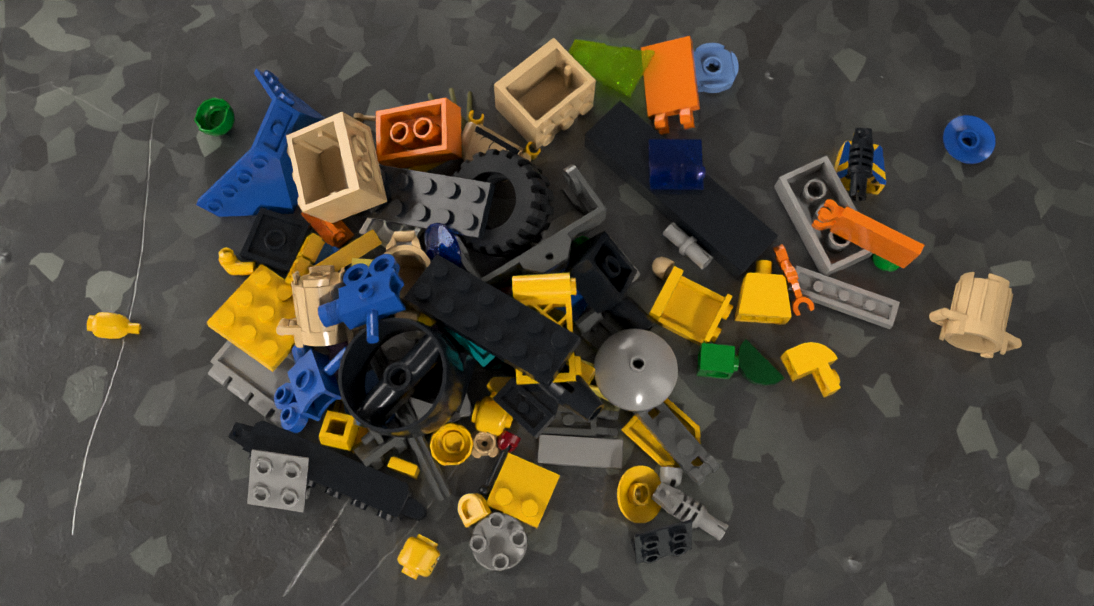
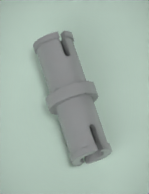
M675 222L670 224L663 232V236L667 237L679 248V253L683 256L687 255L701 270L712 261L713 256L696 243L697 239L693 236L689 237Z

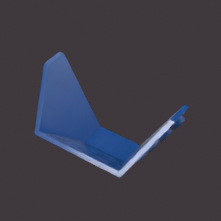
M256 68L254 72L272 101L252 147L196 203L197 206L218 217L257 215L261 207L280 214H294L298 205L299 195L292 177L293 167L287 153L288 143L286 135L326 118L284 87L278 81L279 78L268 70H265L263 73Z

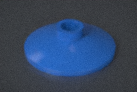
M971 115L956 117L948 123L943 132V143L947 152L960 162L966 164L980 163L986 160L994 151L996 144L994 132L984 120Z

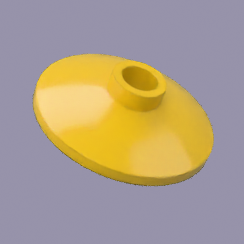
M639 465L629 468L622 475L618 484L617 500L620 510L628 520L635 523H647L653 520L661 509V506L652 500V496L656 488L661 484L658 474L650 467Z

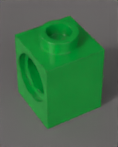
M702 343L700 345L696 376L730 379L734 371H738L739 355H735V346Z

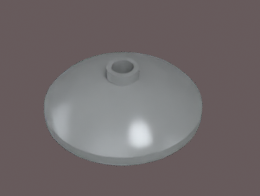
M627 329L610 336L599 348L594 362V377L602 395L613 405L628 411H646L663 403L673 391L678 377V364L671 347L658 335L643 329ZM640 361L643 367L637 369L633 366V362Z

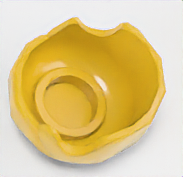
M446 423L433 432L429 446L432 457L441 465H459L471 455L473 440L470 431L463 425Z

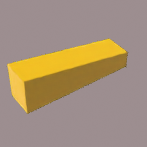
M372 229L314 266L334 265L335 272L341 270L340 268L351 264L352 258L362 257L381 245L382 242Z

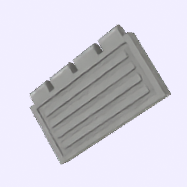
M227 340L210 361L214 366L209 370L208 375L223 386L233 379L227 389L244 402L254 394L249 405L266 418L275 410L276 412L272 415L270 421L279 428H282L280 420L282 410L275 406L274 395L280 386L285 383H291L287 372L295 365L292 352L272 372Z

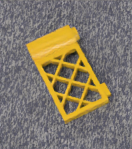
M570 272L512 276L513 298L562 327L567 322V330L573 332L571 295H577L576 278H570ZM566 307V315L559 322L548 315L553 308ZM573 352L567 361L569 373H559L553 383L576 381V375H582L581 357L575 356ZM516 369L517 385L538 383L529 376L522 375V372Z

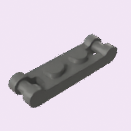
M664 402L654 407L659 413L654 419L648 414L652 409L633 411L636 417L696 485L700 486L705 481V476L710 472H716L720 468L716 459L701 446ZM698 457L703 464L695 468L691 462Z

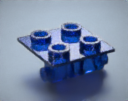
M702 139L648 140L650 189H704L703 177H705L706 171L702 162Z

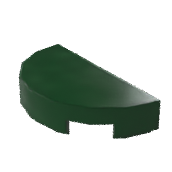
M747 339L744 340L738 349V370L742 376L753 385L773 386L782 381L785 377Z

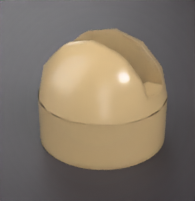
M657 257L652 263L653 273L662 280H665L670 275L675 262L667 257Z

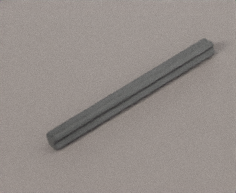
M381 347L370 361L379 381L383 378L386 368L390 365ZM408 401L395 412L401 427L417 421ZM425 436L407 438L436 499L442 501L452 495L450 487L436 459L432 457L430 446Z

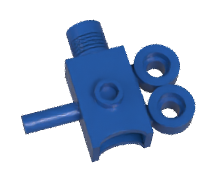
M382 254L376 257L369 267L363 263L350 267L343 276V282L346 286L339 288V299L318 307V315L322 324L328 328L344 322L350 330L366 324L367 341L369 343H377L379 341L378 320L406 310L405 305L400 300V291L404 286V282L398 275L400 266L391 254Z
M294 345L291 352L295 365L287 372L291 383H285L280 386L274 395L275 406L282 410L280 420L283 429L293 433L300 432L306 426L308 418L319 421L325 409L332 402L342 399L334 373L340 367L341 359L347 346L331 361H329L328 356L315 351L314 346L303 345V348H297Z

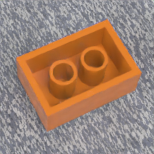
M440 98L376 111V154L378 163L384 166L403 169L462 158L461 107L448 98Z

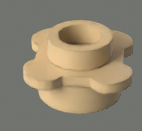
M474 431L471 434L474 446L471 453L474 458L479 459L481 456L494 458L499 454V449L496 447L497 436L479 431ZM487 442L488 445L484 447L482 443Z

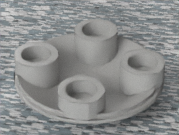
M494 512L481 519L473 529L470 540V547L475 559L483 567L493 571H505L516 566L523 559L528 546L527 533L522 523L517 518L499 512Z

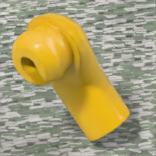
M226 247L219 251V263L228 274L251 275L256 270L255 262H241L231 248Z

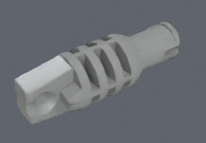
M661 483L652 496V500L669 514L682 522L692 520V528L696 529L699 527L718 541L721 540L728 528V524L709 514L706 506L667 484Z

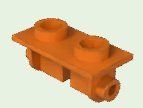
M301 213L318 235L331 246L340 248L354 236L342 220L330 223L309 214Z

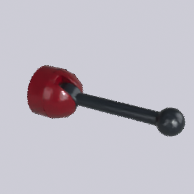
M505 430L497 436L496 442L500 452L485 484L479 488V493L482 496H487L490 493L489 486L504 454L516 449L521 440L520 437Z

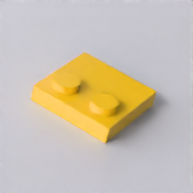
M508 453L487 499V504L489 508L517 518L519 521L537 529L560 475Z

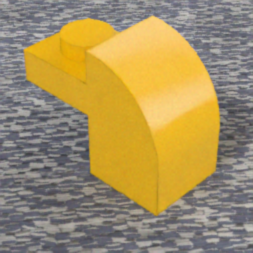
M815 342L803 343L786 350L780 357L792 382L812 373L824 398L834 394L841 388L837 372L830 368V365L838 358L825 345Z
M342 399L336 400L333 411L327 410L319 433V439L322 445L351 451L355 444L359 426L352 415L346 414Z

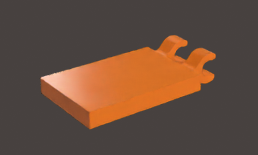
M686 36L641 47L647 114L650 120H654L655 129L659 131L660 135L670 133L668 116L677 114L680 116L681 125L683 124L684 130L695 128L693 111L700 109L691 37Z
M831 199L825 201L823 206L827 208H820L818 211L819 215L817 216L818 220H814L811 225L816 230L830 228V232L902 268H905L916 259L925 246L847 206L843 208Z

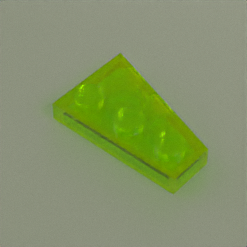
M575 39L568 53L596 81L631 98L655 51H641L632 49V47L622 46L621 48L608 46L605 43Z

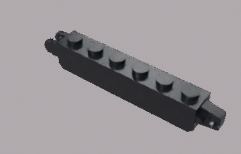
M266 421L257 422L254 427L235 422L228 437L243 447L242 450L250 454L249 460H251L252 449L308 457L307 486L315 488L316 484H319L326 488L324 493L340 500L341 496L344 495L352 499L350 504L366 511L367 507L378 510L376 516L386 521L392 522L394 518L401 521L403 515L419 522L427 517L426 507L421 502L419 503L417 500L412 499L413 493L407 483L369 466L366 467L362 463Z

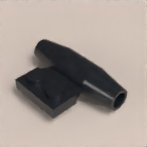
M565 364L559 373H569V366ZM576 375V381L555 382L549 388L540 383L517 385L516 377H514L493 398L499 406L536 439L556 418L559 404L587 422L593 421L604 408L602 401L580 375Z

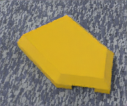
M667 398L664 404L700 443V426ZM655 408L648 412L652 419L659 415ZM636 415L621 429L624 434L661 467H680ZM698 457L691 462L694 467H699L703 464Z

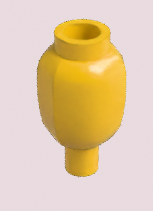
M99 312L96 315H89L87 331L93 332L96 337L117 339L126 336L128 333L140 334L141 324L131 323L126 316L121 314Z

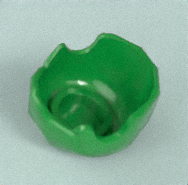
M211 98L203 101L197 108L194 121L199 131L206 135L218 137L226 134L233 127L235 114L233 108L226 100Z

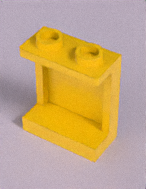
M674 266L649 316L656 324L699 346L702 343H715L722 330L717 327L721 318L727 320L733 308V305L729 304L732 295L727 294L726 297H723L682 276L684 270Z

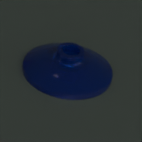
M442 223L430 224L424 236L426 255L432 262L438 254L461 268V251L454 234Z

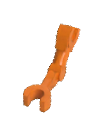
M781 244L773 247L776 255L775 260L781 270H783L785 278L790 283L796 298L791 305L793 313L796 316L801 315L798 306L802 302L807 304L809 311L814 310L812 300L802 295L798 283V274L789 260L784 245Z

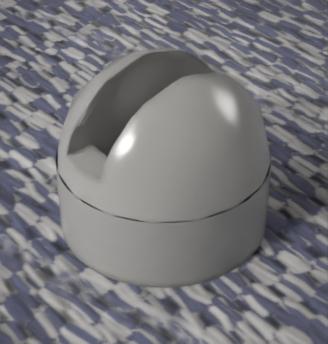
M660 467L661 483L670 485L673 488L681 483L683 469Z

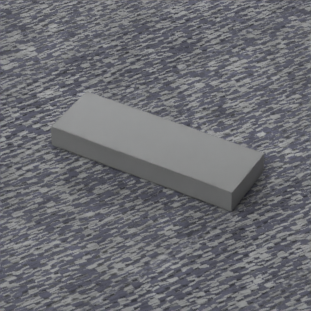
M539 435L538 464L622 469L623 440Z

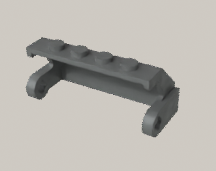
M571 164L562 170V174L579 202L567 186L555 193L554 200L550 201V206L554 207L553 215H549L547 220L551 224L548 230L543 229L541 232L543 238L539 243L532 242V248L528 251H519V255L514 257H494L465 247L456 234L447 238L446 243L462 269L497 288L512 279V276H517L518 274L536 275L564 272L569 263L571 242L599 226L606 218V207L577 167Z

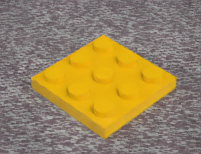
M260 264L207 321V325L274 372L295 345L294 335L280 336L276 333V328L281 319L296 318L291 284L284 282L285 279L263 264Z

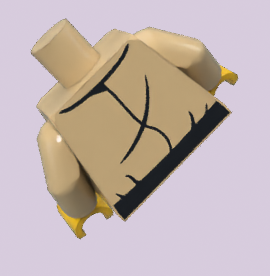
M474 110L469 112L468 123H466L461 134L462 159L464 161L467 159L472 161L474 154L479 152L486 154V151L490 149L507 150L530 161L536 159L541 152L540 148L536 153L530 152L529 147L533 142H528L525 148L518 146L483 125L484 114L481 115L479 120L473 119Z

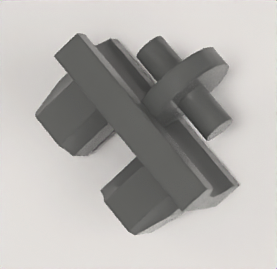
M394 418L388 423H384V425L391 429L401 428ZM366 428L368 433L360 438L361 442L352 447V450L366 467L369 465L371 468L378 470L386 462L382 456L390 449L394 454H400L408 448L405 438L382 435Z

